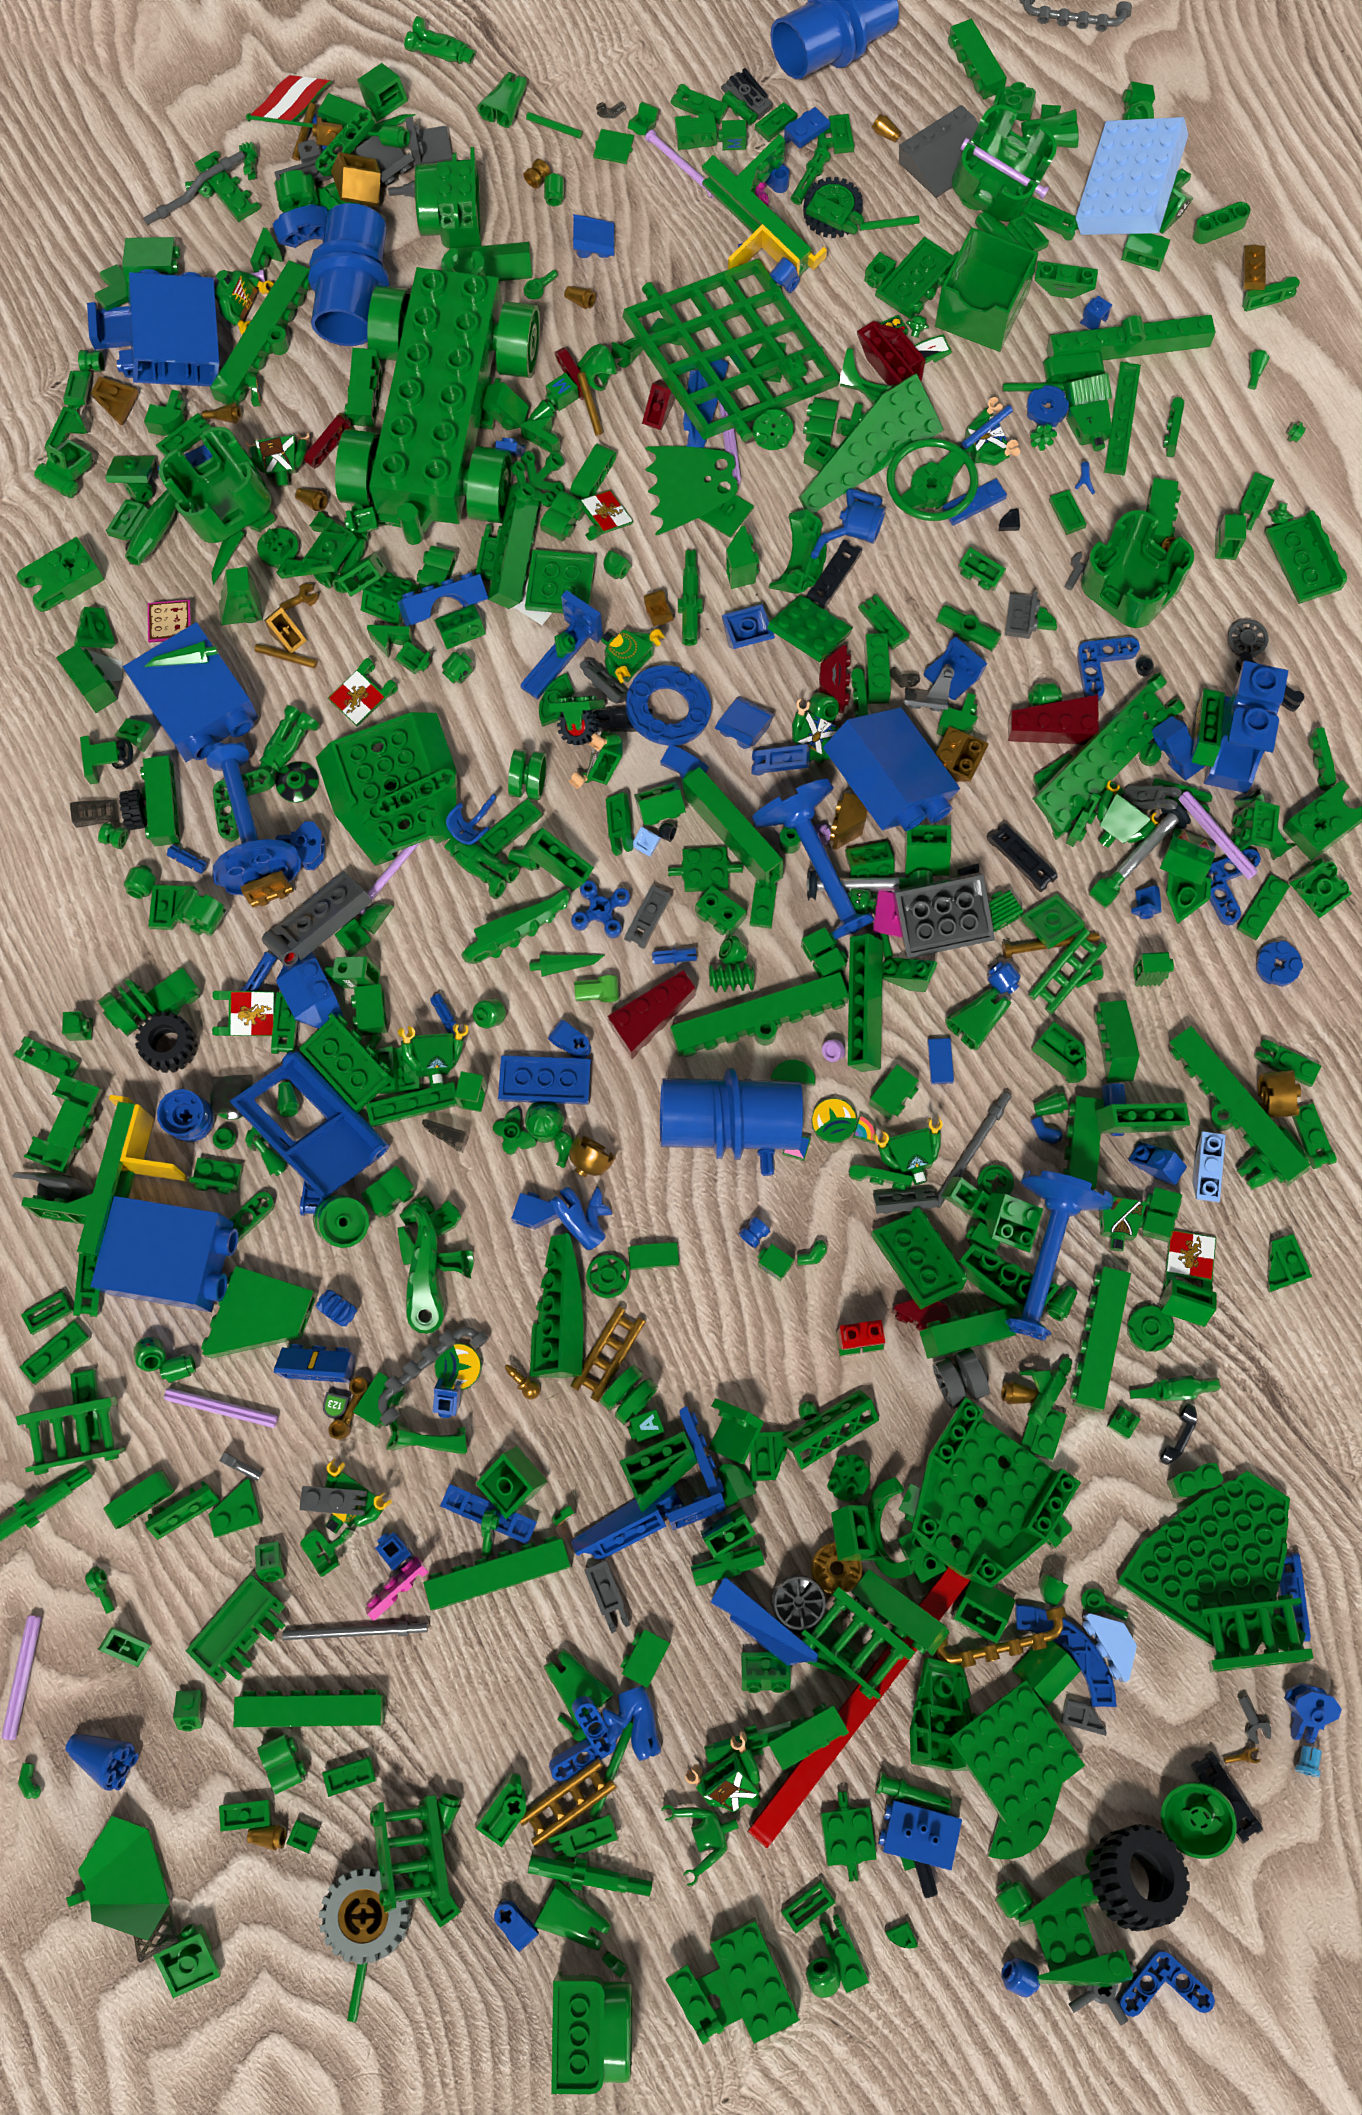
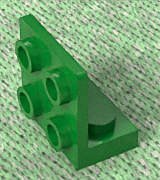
M385 572L380 579L363 589L360 610L398 626L402 622V615L397 602L403 599L402 595L413 591L417 593L419 586L409 580L394 576L390 572Z
M1255 800L1234 816L1232 821L1234 833L1231 840L1240 851H1243L1250 845L1271 850L1276 847L1280 806Z
M715 1398L711 1407L718 1410V1416L723 1419L709 1449L740 1464H744L764 1421L746 1410Z

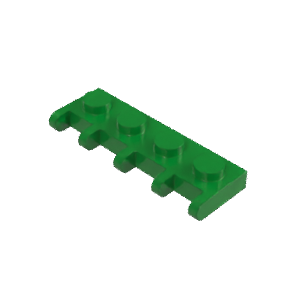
M214 151L194 163L196 170L202 173L218 164L216 160L220 158V154L218 151ZM223 170L207 179L206 182L212 187L214 193L237 222H240L260 210L261 206L258 202L250 204L247 200L251 196L249 190L241 192L237 188L240 179L237 176L230 179L226 174L227 171Z

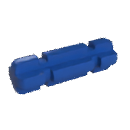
M171 845L167 849L168 857L174 860L176 858L177 862L190 869L194 868L193 870L200 874L206 871L207 863L205 861L197 860L196 856L185 850L180 851V848L175 845Z
M435 994L430 998V1001L442 1023L446 1025L447 1032L455 1034L453 1025L456 1021H454V1017L446 1003H444L441 994Z

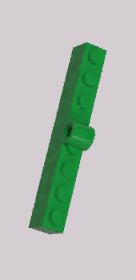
M290 260L287 262L212 383L210 390L214 400L226 405L236 403L238 406L244 400L245 393L249 388V377H255L259 370L263 369L268 355L271 353L283 355L289 350L290 345L285 328L293 320L294 313L298 306L302 305L306 293L311 290L308 280L309 268Z
M1134 315L1123 320L1122 326L1050 335L1046 351L1048 358L1098 352L1101 353L1104 361L1210 347L1216 331L1212 315L1143 323L1141 316Z
M839 972L670 1026V1033L679 1057L683 1055L684 1057L693 1056L702 1049L712 1050L717 1048L718 1044L727 1042V1044L734 1043L739 1040V1037L746 1035L748 1037L754 1036L758 1044L767 1046L775 1041L777 1029L783 1023H797L808 1015L812 1017L819 1016L824 1013V1010L830 1008L833 1010L841 1009L848 1003L849 995ZM767 1029L770 1031V1033L763 1034L761 1033V1031Z
M1192 1026L1169 1042L1171 1049L1169 1053L1176 1061L1180 1060L1185 1065L1183 1069L1190 1078L1195 1077L1200 1083L1198 1087L1206 1096L1209 1094L1214 1101L1212 1103L1215 1107L1212 1109L1211 1121L1216 1129L1221 1131L1228 1130L1231 1127L1234 1130L1239 1129L1244 1135L1242 1137L1244 1142L1250 1148L1254 1147L1258 1151L1257 1157L1265 1166L1267 1164L1270 1165L1274 1170L1272 1172L1273 1176L1280 1184L1284 1182L1288 1187L1310 1170V1163ZM1220 1114H1226L1228 1118L1226 1120H1221L1218 1118V1116Z

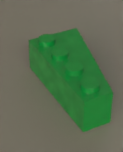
M972 1244L958 1262V1265L964 1268L967 1280L1003 1309L1008 1308L1009 1313L1013 1317H1021L1033 1274ZM1055 1283L1050 1284L1044 1307L1060 1288L1059 1285Z

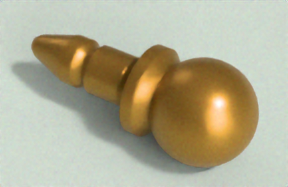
M508 1364L505 1365L508 1375L519 1384L517 1389L522 1390L525 1398L532 1400L539 1396L540 1386L537 1382L530 1381L529 1376L524 1378L520 1372H517L516 1368Z

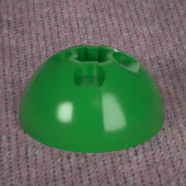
M1202 1782L1184 1783L1174 1788L1163 1802L1161 1808L1163 1831L1167 1835L1168 1840H1173L1177 1845L1176 1849L1185 1855L1197 1859H1210L1223 1854L1233 1843L1237 1830L1236 1814L1229 1799L1216 1787Z

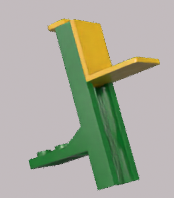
M780 134L737 176L714 155L702 165V170L709 176L702 181V185L753 233L728 258V270L747 263L761 248L777 263L782 257L789 260L796 267L799 277L809 267L814 270L826 258L827 249L825 247L814 256L811 253L812 249L754 194L756 187L760 183H764L769 178L770 173L775 168L778 169L784 162L785 139Z
M109 1096V1100L117 1107L92 1194L72 1202L55 1198L54 1201H48L43 1196L33 1195L32 1198L23 1197L21 1204L22 1207L38 1218L84 1225L77 1252L81 1255L90 1254L89 1260L93 1263H97L113 1198L114 1196L129 1198L135 1174L180 1181L187 1180V1176L174 1164L144 1160L154 1118L140 1105L135 1104L129 1097Z

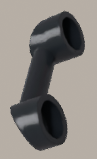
M1189 1403L1185 1405L1179 1417V1420L1186 1424L1175 1447L1167 1445L1159 1459V1462L1165 1465L1174 1462L1183 1454L1197 1424L1196 1408Z

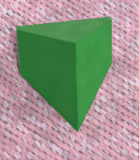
M1167 873L1166 895L1177 924L1210 900L1212 878L1205 877L1202 885H1199L1172 873Z

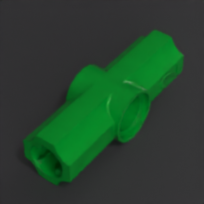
M948 605L943 606L936 620L937 623L958 633L963 641H973L991 652L995 649L1002 635L981 624L976 616L971 614L965 615ZM966 626H969V627H971V628H973V629H972V630H968V629H966L965 627H966Z
M754 1545L737 1552L724 1553L715 1559L690 1567L697 1587L719 1579L722 1581L725 1577L729 1579L741 1575V1572L763 1566L765 1562L760 1546Z

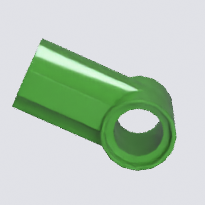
M606 975L599 977L598 980L574 981L576 1002L590 1000L615 1002L619 1000L617 976Z

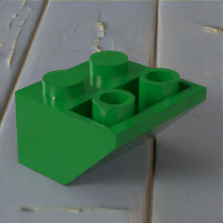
M745 526L740 527L726 549V574L731 589L754 584L756 582V575L759 574L757 566L759 564L758 554L752 550L753 538L751 533H747Z
M918 825L909 831H905V875L918 870H928L933 872V876H949L951 825Z
M991 1193L985 1212L989 1238L1030 1253L1043 1208L1007 1194Z
M970 1580L950 1619L986 1640L998 1643L1009 1621L1016 1600L994 1587L987 1588Z

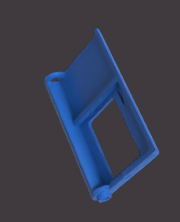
M298 1051L294 1053L289 1052L282 1059V1066L230 1100V1103L309 1186L324 1199L382 1157L390 1145ZM283 1079L290 1080L326 1118L325 1122L298 1141H293L255 1102V1098Z

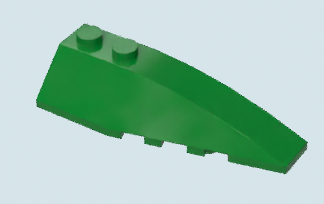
M565 1233L551 1236L545 1262V1267L548 1270L546 1276L542 1279L540 1287L544 1288L542 1300L537 1302L536 1310L539 1311L537 1324L533 1323L530 1377L570 1378L582 1376L583 1305L581 1287L570 1234Z

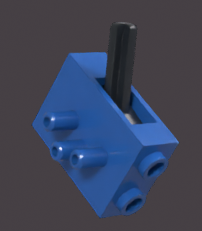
M892 1799L891 1805L887 1804L885 1808L884 1819L887 1820L886 1829H881L878 1844L882 1845L881 1850L885 1853L913 1860L923 1896L925 1898L934 1897L938 1894V1890L930 1865L952 1871L962 1819L954 1815Z

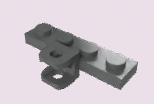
M313 139L298 144L301 164L274 172L277 182L281 179V174L293 170L303 171V174L309 176L308 173L311 174L315 183L333 178L332 175L328 177L321 175L316 169L315 162L320 156V151ZM311 147L312 150L305 151V148Z

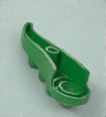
M564 889L541 903L510 913L475 928L474 932L478 941L462 952L463 960L466 963L476 964L490 956L498 958L502 953L501 950L508 946L516 948L520 943V939L527 935L533 937L536 935L538 928L545 923H551L560 910L567 908L568 901L570 900L568 890Z
M415 1201L411 1204V1209L418 1222V1235L408 1275L406 1314L408 1324L413 1330L418 1333L428 1334L436 1331L444 1320V1302L437 1274L438 1239L436 1228L428 1212L420 1203ZM421 1310H429L432 1318L429 1321H422L419 1318Z

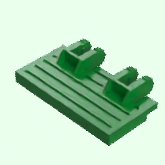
M250 1574L186 1649V1652L219 1684L227 1676L220 1669L221 1667L239 1681L243 1675L231 1664V1661L236 1657L247 1668H250L253 1663L238 1647L247 1653L260 1637L253 1630L254 1628L272 1642L275 1636L263 1624L269 1618L277 1628L282 1630L286 1626L285 1623L270 1609L272 1608L277 1614H280L286 1606L255 1576Z

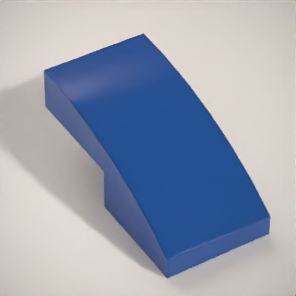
M674 745L668 746L660 761L662 766L679 773L681 778H684L686 773L698 767L705 773L709 769L707 764Z

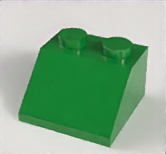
M516 1446L504 1452L475 1484L504 1518L508 1519L531 1500L548 1481L519 1447Z

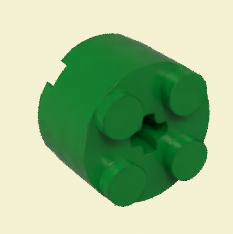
M293 170L281 174V179L278 182L277 179L275 180L274 185L278 206L283 213L310 204L318 206L317 191L311 174L308 173L309 176L303 174V171Z
M190 888L186 889L172 918L179 923H186L190 926L189 929L198 935H201L203 932L206 935L212 936L226 912L225 907L207 894L200 896L197 895L199 891Z

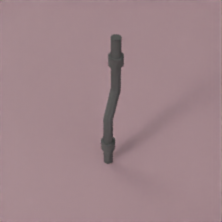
M239 151L230 157L226 156L219 160L220 163L200 173L184 195L165 206L163 204L158 206L156 211L143 217L146 225L159 218H166L169 216L168 213L188 203L204 181L223 170H230L233 168L232 165L245 159L243 152Z

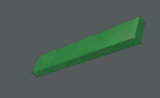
M1120 362L1111 419L1112 428L1108 439L1104 473L1124 476L1126 472L1141 368L1139 364Z

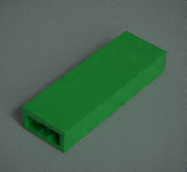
M700 767L686 773L682 779L685 800L762 886L767 889L783 878V859Z

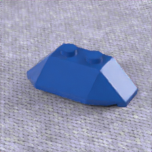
M312 952L302 960L298 958L297 962L292 966L283 965L276 983L295 1020L320 1029L330 1019L328 1015L331 1012L336 1016L338 1014L343 1016L335 994Z

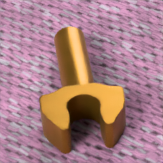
M300 585L299 594L279 604V606L286 611L302 602L309 606L314 605L319 598L317 592L309 596L306 595L314 590L313 585Z

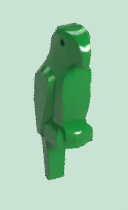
M1193 1375L1160 1380L1154 1383L1152 1387L1131 1390L1129 1394L1130 1399L1153 1398L1156 1401H1185L1197 1399V1396L1202 1393L1216 1392L1221 1388L1218 1377L1200 1380L1195 1379Z

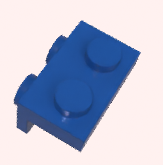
M814 107L804 112L801 117L794 122H790L785 127V142L789 143L792 141L800 149L830 128V121Z

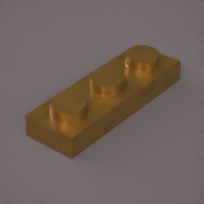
M1256 244L1251 246L1245 245L1244 290H1265V246Z

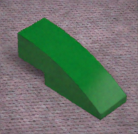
M952 1177L941 1196L963 1212L987 1225L985 1212L990 1196L983 1190H977L962 1177Z

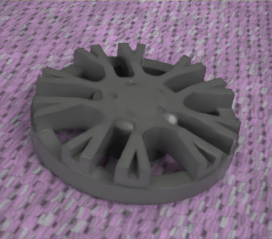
M1245 619L1236 622L1231 627L1227 641L1232 652L1241 655V653L1247 652V648H1249V653L1256 657L1267 647L1269 636L1262 624L1254 620ZM1243 624H1249V629L1245 630ZM1256 626L1258 629L1253 631L1252 629ZM1232 633L1237 635L1238 638H1232ZM1263 633L1264 637L1258 638L1257 634Z

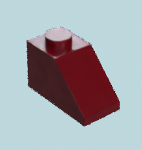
M659 379L652 383L642 424L658 430H662L675 400V396L665 381Z

